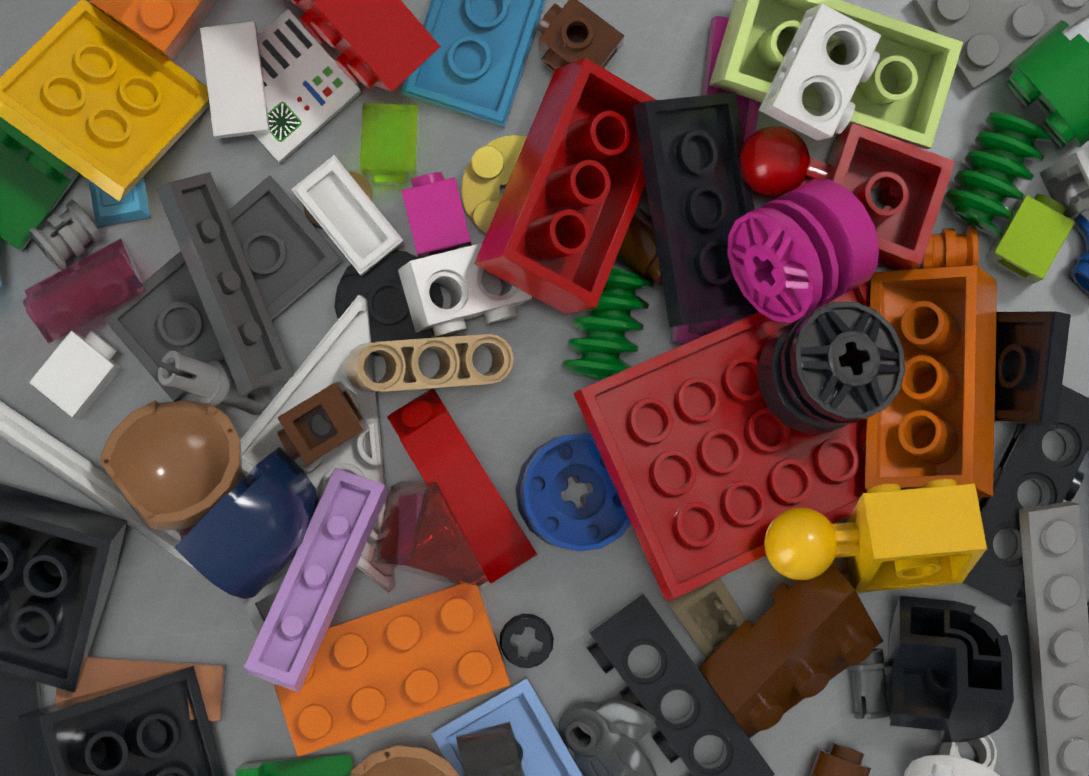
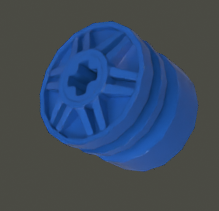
M581 433L553 438L534 449L521 466L515 487L518 511L528 529L545 543L574 551L600 549L620 538L630 526L631 522L592 434ZM570 477L573 478L576 484L585 483L588 493L580 496L581 506L576 507L573 501H563L561 498V492L568 488L567 479Z

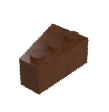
M834 563L821 575L809 580H797L790 588L782 582L770 594L775 600L772 607L754 625L750 621L745 620L699 668L707 682L749 739L758 732L775 726L781 720L784 713L805 698L813 697L820 693L832 678L850 665L859 664L867 659L873 649L883 642L855 589Z

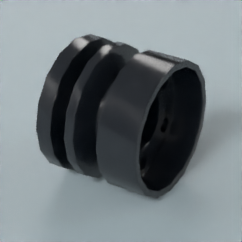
M834 302L776 330L763 346L758 363L759 390L768 409L785 426L805 434L829 433L848 424L866 419L888 407L900 392L905 374L903 346L894 327L877 310L858 302ZM840 360L844 361L845 367H841Z

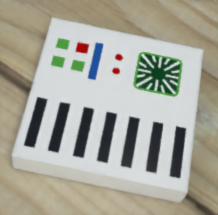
M289 9L258 35L270 132L254 134V136L279 164L283 163L362 93Z

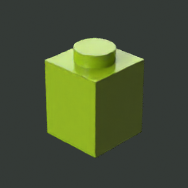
M1038 193L1034 198L1026 195L1015 203L1011 211L1013 213L1012 218L1005 221L1000 230L1003 233L1000 238L996 237L986 258L1034 284L1044 279L1075 221L1063 215L1066 208L1054 199Z

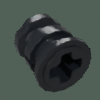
M523 613L512 617L505 623L500 633L499 645L502 654L511 664L520 668H532L542 664L549 657L553 649L554 637L550 626L544 619L534 614ZM525 627H532L535 629V639L543 642L540 650L531 649L528 657L518 655V645L510 642L513 634L522 635Z

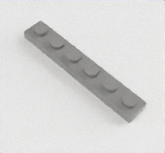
M1068 501L1019 509L1040 776H1089V619L1080 505Z

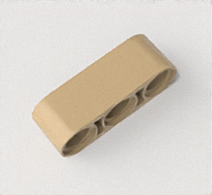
M491 334L368 342L360 344L350 351L346 358L345 372L347 379L354 387L366 392L485 385L500 382L507 377L513 367L514 356L506 340L498 335ZM481 344L489 349L493 358L492 366L484 375L475 369L472 361L475 349ZM426 348L435 351L440 361L438 372L430 379L422 374L418 365L419 357ZM373 351L379 353L386 363V373L376 383L369 380L364 371V361Z

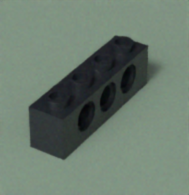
M1062 385L1057 426L1016 425L993 473V497H983L979 500L987 550L961 585L1001 605L1011 607L1015 598L1020 601L1024 599L1026 594L1019 509L1023 507L1018 501V488L1027 479L1035 481L1042 491V499L1038 506L1061 503L1063 500L1072 501L1084 478V473L1078 469L1087 451H1089L1088 397ZM1050 430L1059 432L1066 442V451L1058 461H1052L1047 458L1042 450V440ZM1004 528L1010 529L1018 540L1016 553L1006 560L999 558L993 549L995 535Z
M642 592L588 630L595 641L587 646V649L605 674L615 668L628 685L619 692L623 699L648 711L656 718L655 724L660 731L653 735L652 738L671 764L678 758H681L692 773V776L775 775ZM640 645L654 647L659 655L657 668L648 675H637L628 666L630 652ZM673 690L685 691L691 698L689 713L678 720L665 717L661 711L663 697ZM706 735L717 736L722 739L724 744L721 758L712 764H702L694 757L696 742Z

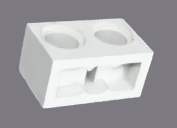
M824 4L808 9L759 111L817 141L833 137L835 132L838 134L842 133L855 110V103L850 100L858 83H865L870 78L879 61L880 54L874 50L881 34ZM830 36L840 38L846 46L847 56L842 65L834 63L827 54L826 46ZM807 86L817 89L822 96L823 106L817 116L808 113L802 104V94Z
M482 243L412 260L398 269L415 332L433 329L435 338L466 330L465 320L484 315L486 324H492L518 316L516 307L532 299V296L500 279L502 291L499 296L492 295L484 289L481 281L484 269L474 264ZM432 283H439L450 292L451 305L449 309L439 308L432 302L429 294Z

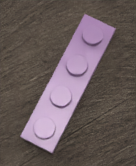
M334 468L308 525L303 542L297 549L244 665V669L249 675L295 692H300L389 494L384 484Z

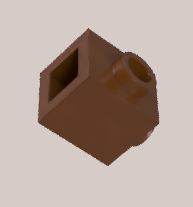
M568 0L564 7L554 3L536 28L542 33L538 40V49L545 53L541 61L553 72L555 69L582 58H587L605 69L622 47L625 36L578 0Z

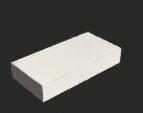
M250 21L200 28L213 137L220 139L270 132L256 22Z
M335 155L291 189L361 276L404 243L403 239Z

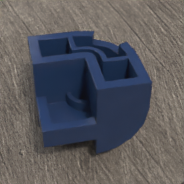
M278 447L260 461L250 471V474L228 495L225 494L174 548L216 587L239 598L248 599L255 597L295 556L298 547L303 542L308 525L319 503L316 488L303 469Z

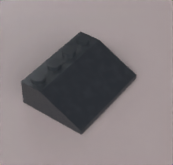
M0 483V671L75 693L116 571L127 520Z
M194 666L71 698L19 715L35 776H224ZM188 701L191 707L194 720H190Z

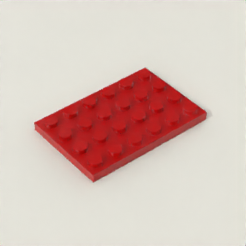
M865 282L832 301L830 300L829 303L811 313L834 302H858L870 307V286L868 282ZM758 312L573 393L665 601L682 596L766 556L764 542L767 529L771 522L782 512L797 507L810 508L820 512L831 524H834L849 517L862 494L867 493L865 489L867 418L829 433L805 434L785 426L768 409L759 390L757 367L763 346L776 330L790 324L788 322H777ZM843 360L839 361L841 367L846 366Z

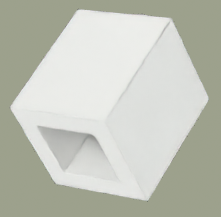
M70 331L29 383L73 418L82 419L121 371L122 367L111 359L117 351L93 331H90L85 338L79 333Z

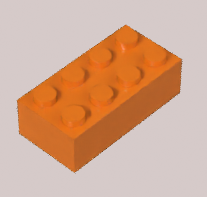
M477 577L330 626L300 692L298 693L274 684L297 756L300 757L510 686L511 679Z

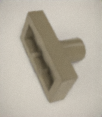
M720 578L667 601L706 660L747 620Z

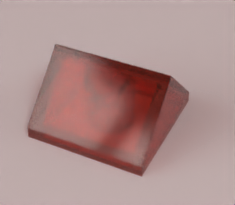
M400 481L391 486L371 562L447 583L480 586L488 581L436 482Z

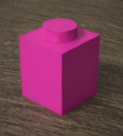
M435 172L411 179L412 188L401 191L418 258L471 246V239L455 177L444 180L443 172Z

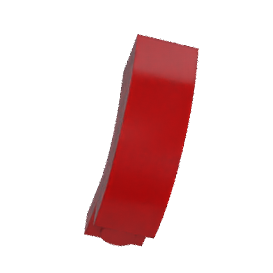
M431 388L387 416L417 470L490 584L537 555L434 388Z

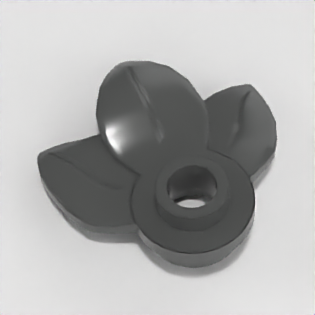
M612 700L603 706L593 702L575 704L569 707L562 715L559 722L560 736L566 746L574 752L575 762L583 776H657L650 760L637 743L638 740L650 731L656 722V718L648 711L626 701ZM580 727L586 729L590 735L584 733Z

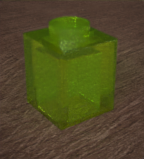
M363 103L360 170L364 176H372V184L404 186L405 177H418L420 111L418 105Z

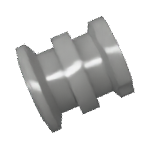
M73 199L65 204L67 210L60 216L56 213L46 219L48 225L42 230L34 227L28 229L31 238L42 253L62 273L67 270L65 260L72 255L78 258L86 252L83 246L90 241L97 243L103 238L90 217Z

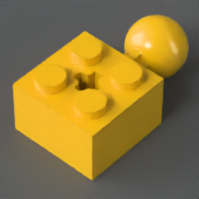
M953 479L930 481L918 489L901 490L898 484L874 486L868 489L867 493L862 494L846 523L831 524L823 514L810 508L797 507L788 509L771 522L764 542L766 556L773 568L783 576L794 580L815 578L824 573L831 566L835 558L847 557L850 581L856 593L962 584L987 550L975 484L957 485Z

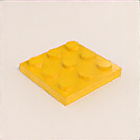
M80 0L0 77V117L119 202L210 106L206 85L86 0Z

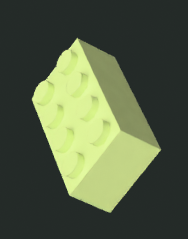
M734 0L709 83L710 86L763 102L806 11L819 4H824L881 34L874 50L880 54L879 61L870 78L865 83L859 82L850 101L855 103V110L848 125L855 123L924 150L932 148L963 45L962 41L842 0ZM830 36L826 46L827 54L834 63L842 65L847 56L846 46L840 38ZM807 86L802 94V104L805 110L817 116L823 106L821 94L811 86Z

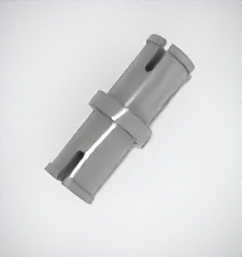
M170 351L163 357L162 362L175 366L180 372L177 373L162 367L158 369V379L162 385L196 394L202 403L213 406L223 403L244 410L252 415L260 413L266 405L252 400L248 394L240 396L229 367L225 363L213 360L205 363L182 355L180 352ZM266 387L251 392V394L268 399L269 388Z

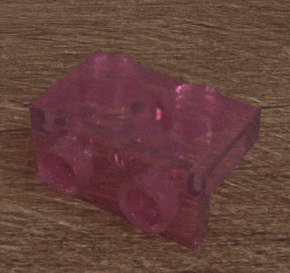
M120 238L70 265L65 272L59 271L24 290L27 298L23 300V306L49 344L70 331L144 293L146 289L131 253Z

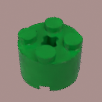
M1060 20L1009 63L1013 74L1009 76L1010 79L1006 84L1023 105L1028 107L1035 102L1047 116L1042 123L1043 128L1061 148H1064L1070 142L1080 148L1089 141V42L1080 34L1070 41L1064 35L1069 24Z

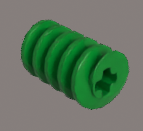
M994 112L990 113L985 119L986 126L991 132H979L975 138V143L981 151H969L964 158L966 165L972 171L959 170L954 176L955 183L961 190L949 189L943 198L956 217L970 226H976V229L1000 238L1003 233L992 222L993 218L1011 219L1013 213L1002 203L1004 197L1017 200L1022 199L1024 194L1013 184L1014 179L1028 181L1033 179L1034 175L1023 163L1025 159L1041 162L1045 156L1033 145L1035 140L1051 143L1053 139L1034 123L1014 115Z
M612 267L597 307L587 310L591 313L590 316L573 319L572 325L584 333L585 337L569 339L567 346L580 355V359L565 360L562 363V368L569 373L598 381L631 368L632 366L620 359V354L637 352L639 346L627 339L625 334L626 332L643 330L644 325L631 317L630 314L631 311L648 309L649 307L648 302L636 295V290L653 288L654 282L639 274Z

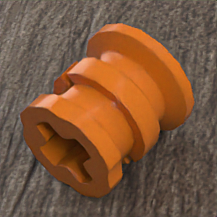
M968 226L965 234H956L954 228H943L941 234H931L922 264L918 266V269L978 265L979 240L976 226Z

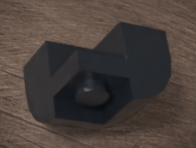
M899 596L888 646L887 659H889L890 666L886 668V690H889L890 726L941 730V742L971 741L984 738L999 730L1007 720L1014 702L1012 651L1008 636H1001L993 624L974 613L976 606L951 600Z

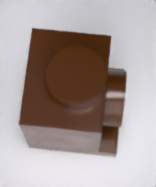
M342 381L331 384L277 417L283 427L277 431L282 445L293 460L301 457L305 465L313 463L369 429L368 424ZM318 414L325 415L331 422L330 431L326 435H319L312 428V421Z

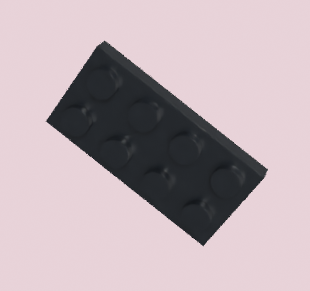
M730 92L646 101L633 105L669 326H681L758 313L757 309L744 297L735 281L727 255L728 235L735 220L755 209L751 187L745 181L740 168V153L744 142L736 93Z

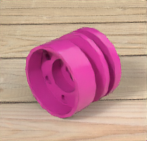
M813 179L786 193L777 200H772L735 220L728 235L727 255L735 281L744 297L757 311L774 321L792 323L829 303L830 300L832 301L869 281L878 266L879 243L874 223L868 212L848 188L831 179Z

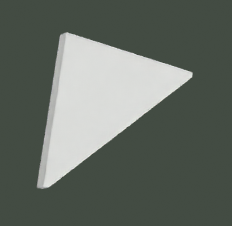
M362 295L356 297L294 373V376L289 379L241 438V472L246 476L250 474V471L260 461L278 447L290 457L277 434V431L283 428L277 417L331 384L342 381L368 424L369 429L311 464L305 465L301 457L294 461L303 469L315 486L318 501H320L334 468L385 485L376 392L361 391L354 387L347 379L345 372L346 358L350 351L360 344L371 342L367 300ZM370 353L364 361V371L369 380L375 382L373 354ZM318 414L312 421V428L315 433L326 435L330 431L331 422L325 415ZM386 498L356 567L389 593L395 586Z

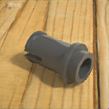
M874 648L867 659L846 668L852 671L854 718L863 719L865 718L864 715H866L867 719H879L890 715L887 705L885 668L890 666L889 659L884 658L883 649Z

